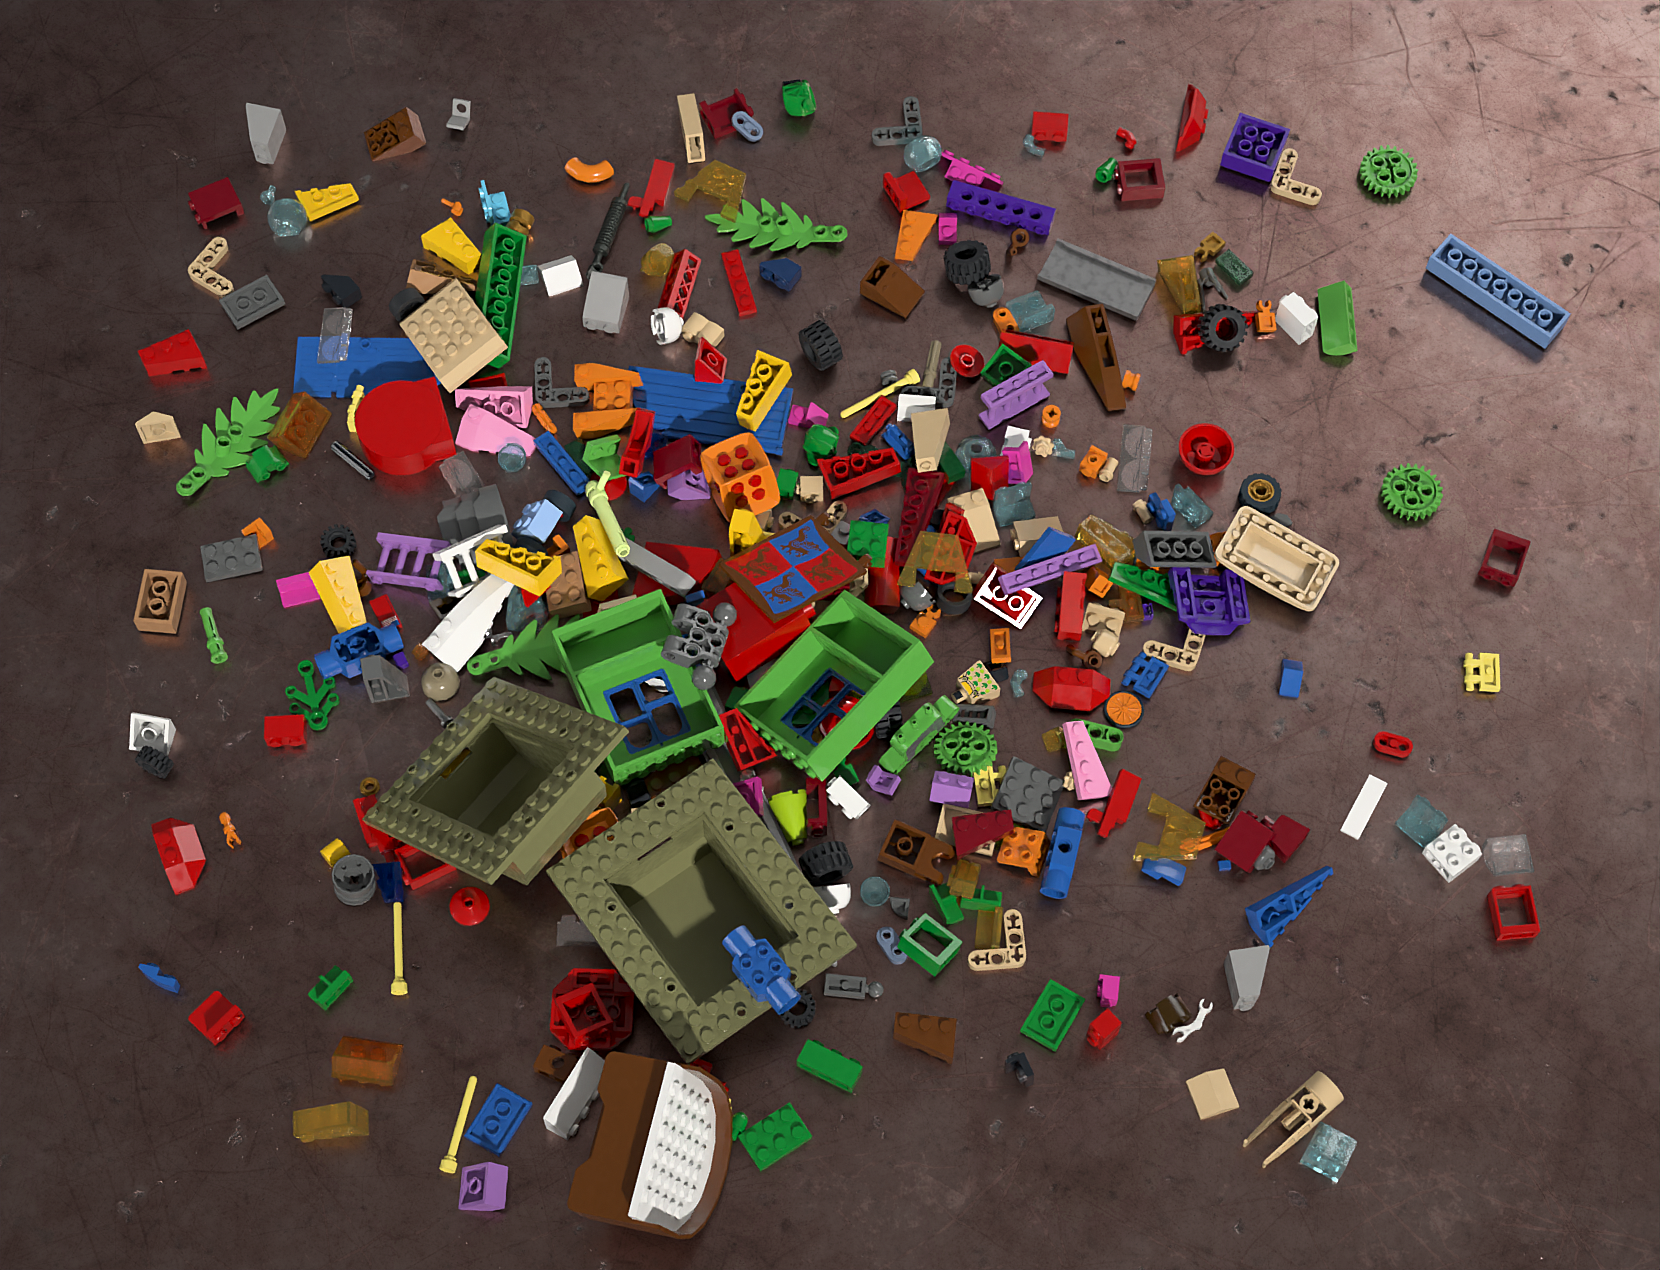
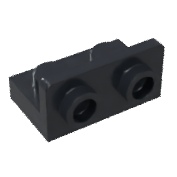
M1015 1052L1007 1056L1004 1067L1005 1073L1017 1070L1015 1073L1020 1083L1023 1082L1025 1087L1033 1085L1034 1072L1025 1053L1019 1054Z

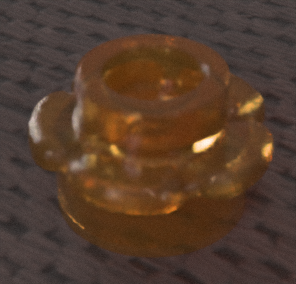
M423 642L418 643L412 651L415 659H424L429 653V650L422 645Z

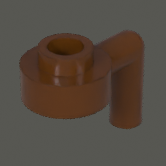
M1016 229L1011 233V245L1006 250V254L1008 256L1016 255V248L1025 246L1028 243L1029 234L1026 230ZM1018 234L1021 236L1020 241L1016 240Z
M354 559L351 562L352 566L362 574L361 579L356 582L360 597L367 596L372 590V582L369 581V577L366 574L368 569L357 559Z
M1071 644L1066 646V650L1069 653L1082 659V664L1086 668L1095 670L1101 666L1102 656L1097 651L1087 650L1083 652ZM1096 658L1095 663L1091 664V659Z

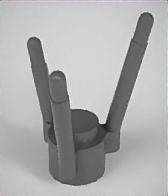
M1212 268L1202 269L1199 272L1200 278L1197 282L1199 284L1202 312H1204L1203 285L1207 287L1214 285L1217 291L1223 294L1225 299H1228V296Z

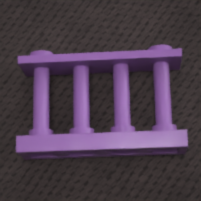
M1042 360L981 394V399L988 409L980 413L979 418L989 430L1050 396V393L1042 383L1051 379L1053 372Z
M378 532L376 540L383 548L376 571H366V574L373 583L420 587L428 591L443 590L442 584L437 579L442 561H435L434 559L429 578L419 577L425 555L451 546L449 541ZM393 548L400 549L394 573L384 572L390 550ZM417 551L418 554L411 576L402 575L407 553Z

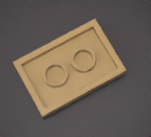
M943 804L935 838L955 847L952 817L983 812ZM995 842L981 848L976 853L992 856Z

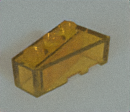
M1193 255L1157 260L1158 272L1182 314L1201 313V302Z
M1090 515L1079 524L1075 538L1085 547L1096 544L1102 562L1110 570L1115 562L1128 564L1134 559L1136 554L1133 540L1135 538L1129 536L1128 532H1121L1113 528L1112 524L1094 515Z
M350 1101L293 1111V1136L301 1139L302 1142H312L314 1139L369 1135L368 1110Z

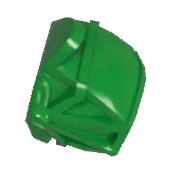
M807 80L797 81L782 87L784 106L791 116H806L815 112V97Z
M814 424L805 432L803 449L806 451L807 460L811 465L818 466L816 459L826 460L837 454L839 430L836 427L831 426L827 428L820 424Z

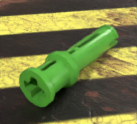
M209 607L203 608L199 613L208 639L206 646L211 652V662L215 664L222 663L228 659V654L223 648L224 641L219 637L212 609Z

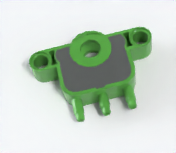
M946 695L939 698L933 705L930 702L925 703L893 735L890 740L891 748L880 758L879 763L889 773L898 774L918 753L932 742L936 734L958 713L959 707Z

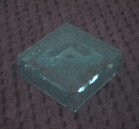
M537 265L523 266L521 285L539 283Z

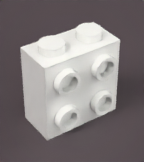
M1293 292L1289 296L1285 295L1280 299L1275 321L1300 345L1313 335L1318 316L1315 310L1310 309L1305 304L1302 297L1297 296Z
M839 776L838 779L834 777L827 784L829 787L826 790L829 793L827 797L835 805L840 803L844 807L841 811L848 818L852 819L854 817L858 819L871 806L842 777Z
M1456 824L1428 844L1422 852L1448 883L1478 861L1482 855L1479 846L1474 842L1472 843L1467 837L1466 832Z

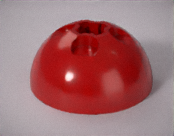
M1208 423L1196 424L1182 434L1179 441V455L1183 464L1190 471L1199 475H1214L1224 470L1231 462L1234 455V443L1230 435L1221 427Z

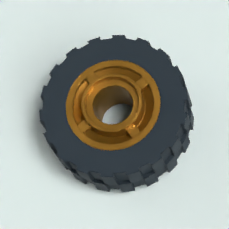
M1254 473L1247 476L1243 480L1238 494L1241 507H1251L1263 515L1274 512L1279 505L1282 495L1279 482L1277 483L1275 478L1264 473Z

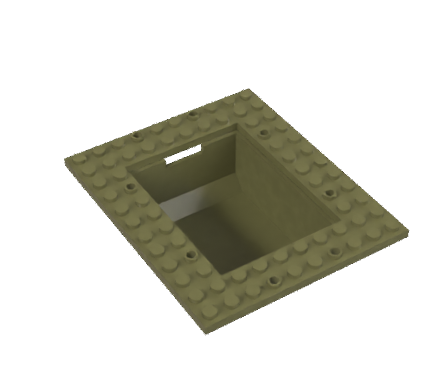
M493 677L473 697L472 701L460 711L459 715L447 725L446 729L433 740V743L420 754V757L407 768V771L394 782L393 786L380 797V800L367 811L362 820L367 825L492 885L501 874H504L528 885L607 796L606 786L594 770L629 731L625 726ZM466 747L471 751L446 779L440 776Z
M711 759L546 870L547 875L687 1065L699 1059L772 1007L768 1001L757 1002L732 971L734 958L723 946L722 942L733 930L745 925L756 940L766 939L789 967L791 975L796 976L795 980H790V983L796 990L857 947L852 937L714 759ZM662 802L665 805L663 807H659L658 803ZM732 826L733 829L731 831L726 830V827ZM613 836L614 840L609 841L607 838ZM671 836L669 841L638 861L639 857ZM787 904L793 905L791 909H787L785 906ZM742 1010L745 1012V1015L739 1016L738 1012Z

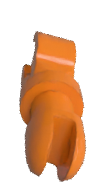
M222 812L219 819L224 826V834L227 835V844L234 848L232 846L234 838L241 845V840L235 833V826L231 824L230 815Z

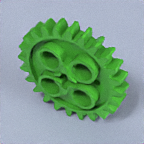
M1381 145L1379 150L1374 147L1372 152H1367V156L1363 157L1360 164L1359 173L1361 174L1360 179L1364 180L1363 185L1369 184L1368 190L1375 189L1374 194L1381 192V197L1385 193L1388 198H1390L1391 194H1394L1395 197L1398 196V193L1404 195L1405 190L1409 192L1410 188L1414 186L1418 176L1417 163H1412L1414 158H1408L1409 152L1403 154V149L1397 151L1396 146L1390 149V146L1387 145L1386 149H1384Z
M1407 463L1406 468L1400 464L1398 469L1394 467L1392 472H1388L1383 480L1384 484L1381 487L1383 490L1381 496L1385 497L1383 503H1389L1387 509L1394 508L1393 514L1399 512V518L1406 515L1407 520H1409L1413 516L1414 520L1417 521L1418 516L1424 519L1427 514L1430 517L1432 512H1436L1438 506H1440L1443 497L1441 493L1443 487H1439L1441 481H1435L1437 475L1431 476V469L1424 471V466L1419 469L1417 463H1415L1414 467Z
M968 721L965 725L958 722L957 727L951 724V729L945 727L944 733L939 732V738L935 739L934 757L937 758V764H941L942 770L947 768V773L952 771L956 775L962 773V775L969 773L970 777H973V772L980 775L981 769L987 771V766L992 767V761L996 760L997 741L994 740V734L990 735L989 729L984 731V725L977 728L976 722L972 726H969Z

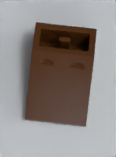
M407 107L364 132L373 162L413 152L426 144L418 115Z
M881 256L877 258L860 281V294L904 318H907L925 293V290L898 266Z
M1220 756L1193 807L1229 825L1251 787L1256 774Z

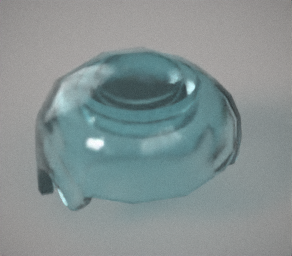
M507 443L499 451L498 463L508 473L518 472L526 463V452L517 443Z
M871 876L865 879L860 886V897L869 906H881L889 898L890 887L886 880L879 876Z

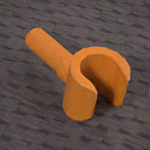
M444 198L441 200L442 203L452 208L451 212L454 215L460 216L462 214L463 208L460 202L453 203Z

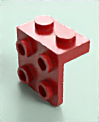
M214 991L189 1015L188 1020L216 1046L225 1039L234 1027L241 1023L245 1015L237 1005H233L219 991Z

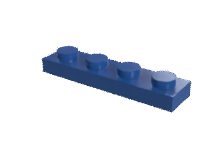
M547 431L534 439V445L576 496L583 493L586 484L590 480L552 434Z

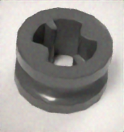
M887 370L880 375L883 386H890L898 381L895 370Z

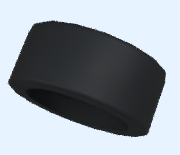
M407 288L392 298L389 303V310L401 322L421 306L425 300L417 289Z
M961 579L944 585L939 584L935 597L937 607L947 614H962L971 605L973 591L970 585ZM949 590L958 591L965 597V600L951 602L943 596V593Z

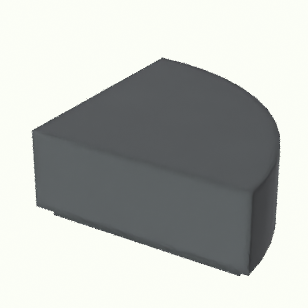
M890 897L892 911L898 917L908 920L910 899Z

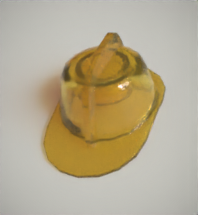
M660 243L648 250L641 258L642 268L640 272L644 271L649 276L661 277L669 272L674 256L670 246Z

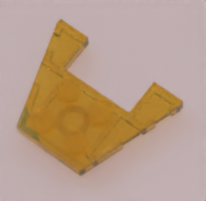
M714 160L700 170L696 177L687 180L681 188L678 187L674 191V196L689 202L695 191L700 189L726 201L727 203L720 212L722 218L735 223L746 180V173Z
M920 531L897 585L914 587L917 568L955 573L954 592L971 594L972 585L958 535Z
M1152 793L1148 812L1167 816L1159 846L1138 841L1133 860L1151 859V861L1159 860V858L1196 860L1206 823L1159 795Z

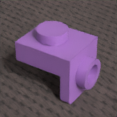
M874 765L868 773L866 781L874 791L892 796L901 779L898 775L882 771L879 765Z

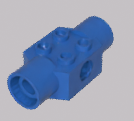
M365 623L332 636L330 648L314 654V659L324 680L340 673L351 678L362 673L360 658H365L368 655H380L386 659V655L403 649L404 646L394 623L380 629L370 623Z
M1069 807L1058 809L1040 886V892L1045 896L1064 899L1068 895L1085 820V814L1080 810Z
M745 925L736 928L725 937L722 944L734 958L732 971L757 1002L768 1001L777 1014L780 1015L791 1009L800 1000L801 995L790 983L791 970L766 939L756 940Z

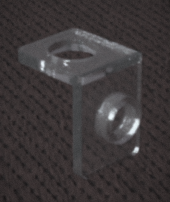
M490 628L487 629L485 635L486 638L490 637L493 647L504 644L506 639H499L512 635V632L492 635Z

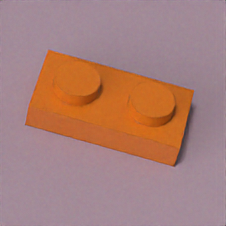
M1009 628L990 629L992 664L1011 662Z

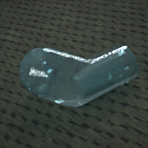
M1027 134L1025 139H1023V145L1026 150L1031 154L1043 157L1045 149L1035 146L1033 143L1034 136Z
M1055 438L1052 441L1054 444L1052 449L1058 457L1075 458L1076 450L1066 449L1060 438Z
M1016 670L1011 678L1010 685L1016 698L1025 694L1021 683L1028 677L1026 670Z

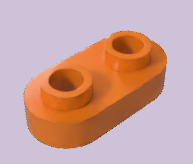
M1000 307L994 311L993 322L1000 334L1002 329L1008 328L1019 331L1018 324L1007 308Z

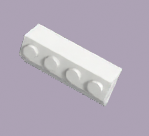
M588 1047L543 1117L546 1128L566 1140L576 1134L579 1129V1121L581 1118H586L590 1111L589 1105L592 1100L596 1101L600 1095L597 1088L605 1060Z

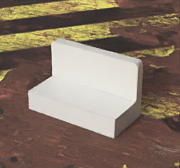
M899 394L897 421L912 422L911 413L935 410L936 397Z

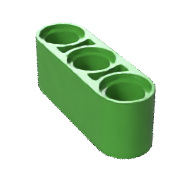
M1077 718L1070 721L1084 722L1094 747L1108 751H1118L1123 741V733L1120 729ZM1091 733H1097L1099 737H1093ZM1114 737L1118 742H1112L1109 738Z

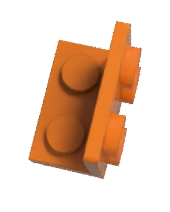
M1014 827V833L1003 839L997 861L998 863L1025 867L1032 876L1040 877L1050 846V840L1043 831Z

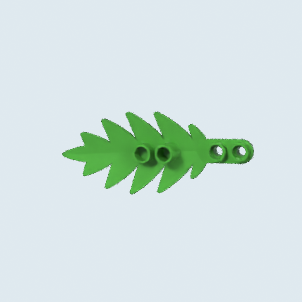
M761 198L763 217L745 199L741 200L743 215L727 205H723L724 214L705 215L706 220L720 225L717 228L718 232L737 231L731 238L732 242L755 237L749 244L750 248H754L775 241L770 247V251L787 248L796 243L797 248H802L810 242H841L848 235L846 228L842 225L813 226L807 215H804L803 224L798 215L784 202H781L783 216H780L764 198Z
M277 388L268 392L262 398L253 390L248 401L247 412L239 400L233 397L231 424L221 409L217 408L215 419L217 439L208 426L203 424V455L198 449H195L194 456L197 465L176 485V490L180 495H192L212 476H226L229 474V471L225 469L246 464V461L250 462L253 456L240 453L256 450L268 445V441L252 437L263 435L277 428L276 424L263 422L280 412V407L272 406L278 394Z
M556 614L552 617L537 637V620H533L520 633L515 642L514 636L509 635L504 642L503 648L472 657L467 663L468 671L472 675L478 676L508 666L518 675H523L520 668L522 666L539 677L552 680L551 675L542 663L543 661L566 674L554 647L552 630L558 628L559 615ZM575 615L565 625L580 620V615ZM494 657L498 658L496 662H492ZM475 663H479L477 668L473 667Z

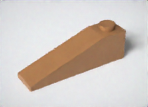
M413 259L406 289L415 288L422 294L437 293L453 279L457 278L466 291H476L478 280L464 275L456 277L450 270L440 271L436 269V265Z

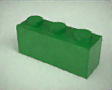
M808 1039L797 1059V1067L852 1093L863 1071V1066L860 1065L861 1063L854 1058L847 1059L838 1050H829L824 1047L823 1043L817 1040L811 1041Z

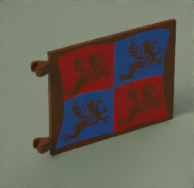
M823 512L816 519L810 515L719 563V567L773 623H776L867 573L865 568H869L872 565L870 562L872 557L869 554H865L857 561L824 528V526L830 523L828 520L830 515L827 512Z

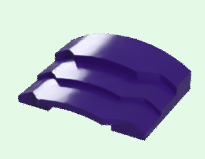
M1171 567L1168 571L1170 589L1173 590L1178 620L1185 622L1193 633L1202 635H1230L1238 625L1251 622L1244 578L1232 570L1225 569L1219 576L1191 575L1190 567Z

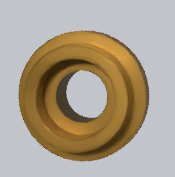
M367 777L360 783V791L365 796L376 795L379 792V782L373 777ZM372 785L373 789L367 790V787Z

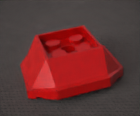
M573 968L552 990L550 1032L569 1050H586L588 1047L596 1051H611L632 1035L635 994L615 969ZM593 983L613 1021L614 1032H611L607 1037L597 1038L586 1046L576 1048L556 1010L555 998ZM594 1001L567 1011L577 1032L603 1021ZM592 1009L598 1011V1013L595 1016L587 1015V1013Z

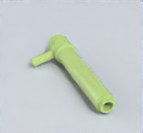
M604 471L599 482L593 480L586 484L585 493L590 504L595 508L616 555L625 557L629 554L630 547L609 505L604 487L611 474L608 471Z

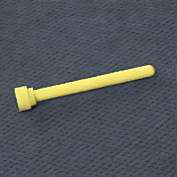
M911 369L906 372L903 379L843 410L840 416L846 418L874 403L881 395L885 397L907 384L915 385L920 382L918 373L915 369Z
M396 901L393 904L395 979L391 984V993L403 995L408 991L407 983L403 979L401 902Z
M476 1076L469 1078L448 1154L441 1160L439 1169L444 1172L455 1173L457 1159H455L477 1083Z

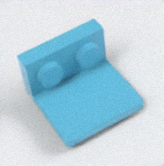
M481 180V187L478 189L486 223L490 222L492 226L496 222L506 226L510 221L511 215L505 193L499 192L488 195L485 182Z

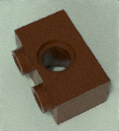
M543 1045L533 1065L534 1072L564 1085L578 1063L579 1057L573 1053H568L567 1055L560 1052L561 1049L555 1045ZM556 1061L564 1062L560 1068H555L553 1064Z

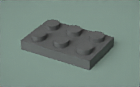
M268 275L219 299L221 306L237 330L285 305L284 299Z
M257 534L200 546L204 576L207 583L263 570Z

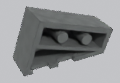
M368 655L365 658H360L363 681L371 703L410 696L406 674L380 655Z

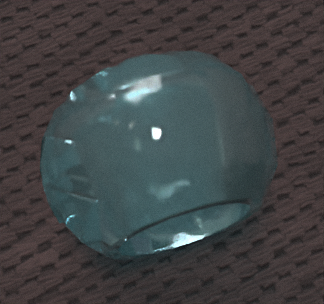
M919 136L905 147L903 159L912 171L924 172L934 167L940 161L942 148L934 137Z
M292 198L276 200L267 213L268 224L271 230L279 236L299 235L305 229L308 222L304 206Z
M978 434L963 438L958 444L955 453L965 468V473L971 474V458L997 456L992 441Z

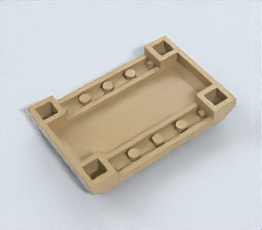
M457 278L453 279L399 322L409 339L449 393L508 348Z

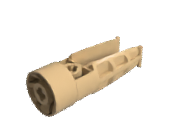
M1320 1071L1315 1072L1264 1119L1249 1137L1244 1140L1242 1146L1246 1147L1292 1106L1294 1110L1281 1121L1283 1126L1290 1131L1302 1119L1306 1123L1264 1160L1262 1167L1265 1168L1267 1164L1299 1141L1344 1100L1342 1093L1325 1074ZM1303 1090L1306 1095L1297 1104L1294 1098ZM1305 1102L1306 1104H1308V1102L1312 1104L1311 1110L1310 1108H1304ZM1317 1108H1319L1323 1113L1311 1122L1310 1116L1314 1115Z

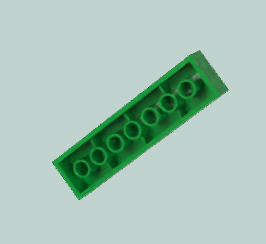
M495 222L484 234L475 304L508 346L507 349L488 363V365L499 369L510 361L527 235Z

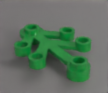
M303 660L298 664V671L305 679L308 695L298 691L292 685L285 689V693L288 698H296L311 706L312 713L301 708L298 703H292L289 706V711L292 715L304 714L309 726L313 730H322L328 724L327 714L333 706L339 704L340 699L336 693H331L328 695V701L321 710L319 709V703L328 690L335 687L336 682L334 677L323 680L322 686L316 693L312 678L314 666L311 661ZM306 668L310 669L308 672H303ZM332 680V684H326L327 681ZM290 690L295 691L293 694H288ZM333 697L337 698L334 702L330 701ZM294 707L299 708L297 711H292ZM318 719L322 720L319 724L315 723Z

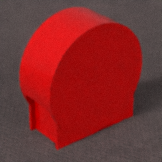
M435 376L415 382L392 381L382 384L370 391L359 404L355 415V427L360 445L367 460L380 471L392 475H411L427 469L436 461L457 456Z

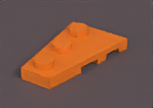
M903 210L895 259L913 261L922 247L925 238L931 232L934 223L937 222L939 215Z

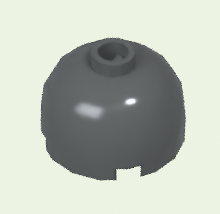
M990 274L986 277L987 279L967 286L969 296L973 302L988 308L997 304V301L1001 299L1004 293L1003 280L999 274Z
M912 573L901 583L899 593L902 599L900 601L907 609L911 607L916 611H922L936 602Z

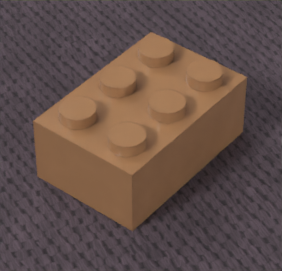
M578 551L560 555L562 573L546 591L549 612L553 617L558 614L559 619L592 611Z
M144 569L133 620L139 631L177 633L187 585L183 572Z

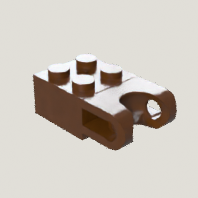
M894 819L877 860L930 884L940 886L944 880L943 875L933 868L931 862L937 857L951 859L954 857L956 849L950 844L931 837L930 834ZM906 845L907 850H902L900 847Z

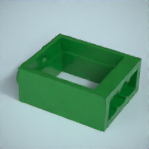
M924 913L920 918L916 917L912 921L908 930L905 928L898 937L900 941L897 948L935 977L958 953L963 942ZM920 928L946 947L937 958L911 938Z

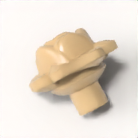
M1039 436V438L1034 439L1032 449L1035 450L1036 455L1046 457L1048 454H1052L1054 444L1050 443V438Z
M1072 771L1067 772L1064 776L1063 786L1067 791L1076 790Z

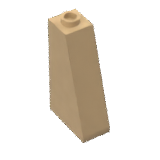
M695 94L678 95V111L688 163L705 161L703 131Z
M948 408L911 413L918 473L937 470L950 426Z

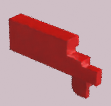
M655 159L644 198L632 196L629 198L627 206H632L634 210L640 208L639 216L648 218L649 211L653 212L655 203L664 206L675 164Z
M1122 768L1118 772L1104 812L1095 808L1088 810L1086 818L1090 822L1093 821L1100 825L1097 831L1098 835L1106 838L1116 822L1121 825L1126 822L1142 778Z
M375 794L354 799L353 803L368 848L378 845L380 854L385 856L387 865L395 863L393 860L395 858L393 850L406 845V843L394 837L389 838L388 834L367 825L362 820L367 811L377 803Z

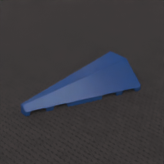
M1325 866L1245 908L1249 926L1265 945L1273 946L1274 943L1272 941L1277 935L1283 934L1285 931L1284 927L1290 920L1294 921L1311 901V895L1315 890L1321 889L1323 886L1322 882L1328 875L1332 876V867Z

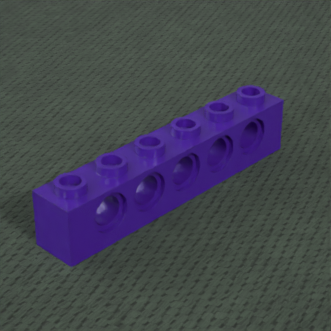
M956 180L952 182L946 207L952 210L963 211L970 215H977L987 220L998 221L1005 225L1016 226L1020 229L1048 236L1056 211L1052 207Z

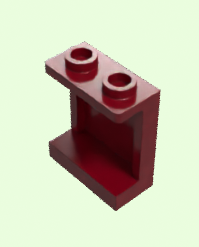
M737 88L734 89L732 96L708 105L706 101L699 103V113L714 139L736 131L731 123V119L736 112L743 111L751 118L754 116L753 109L746 104L744 94L740 93ZM741 119L737 120L738 124H743Z
M228 177L188 193L190 198L187 201L191 211H196L197 214H194L198 225L202 224L204 229L208 228L207 222L233 211H236L238 216L245 214Z
M691 434L653 452V478L664 489L668 488V479L689 469L695 475L702 472L701 444Z
M807 777V799H818L819 818L807 819V836L822 838L827 836L826 778L820 781L816 777L814 779Z
M1241 810L1214 850L1246 872L1251 873L1254 869L1253 865L1272 837H1275L1277 834L1273 832L1274 827L1264 821L1262 824L1256 820L1258 818L1257 815L1249 810L1247 813Z

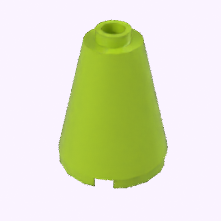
M799 789L798 794L787 791L768 798L769 806L787 843H792V846L803 844V840L807 839L806 790Z

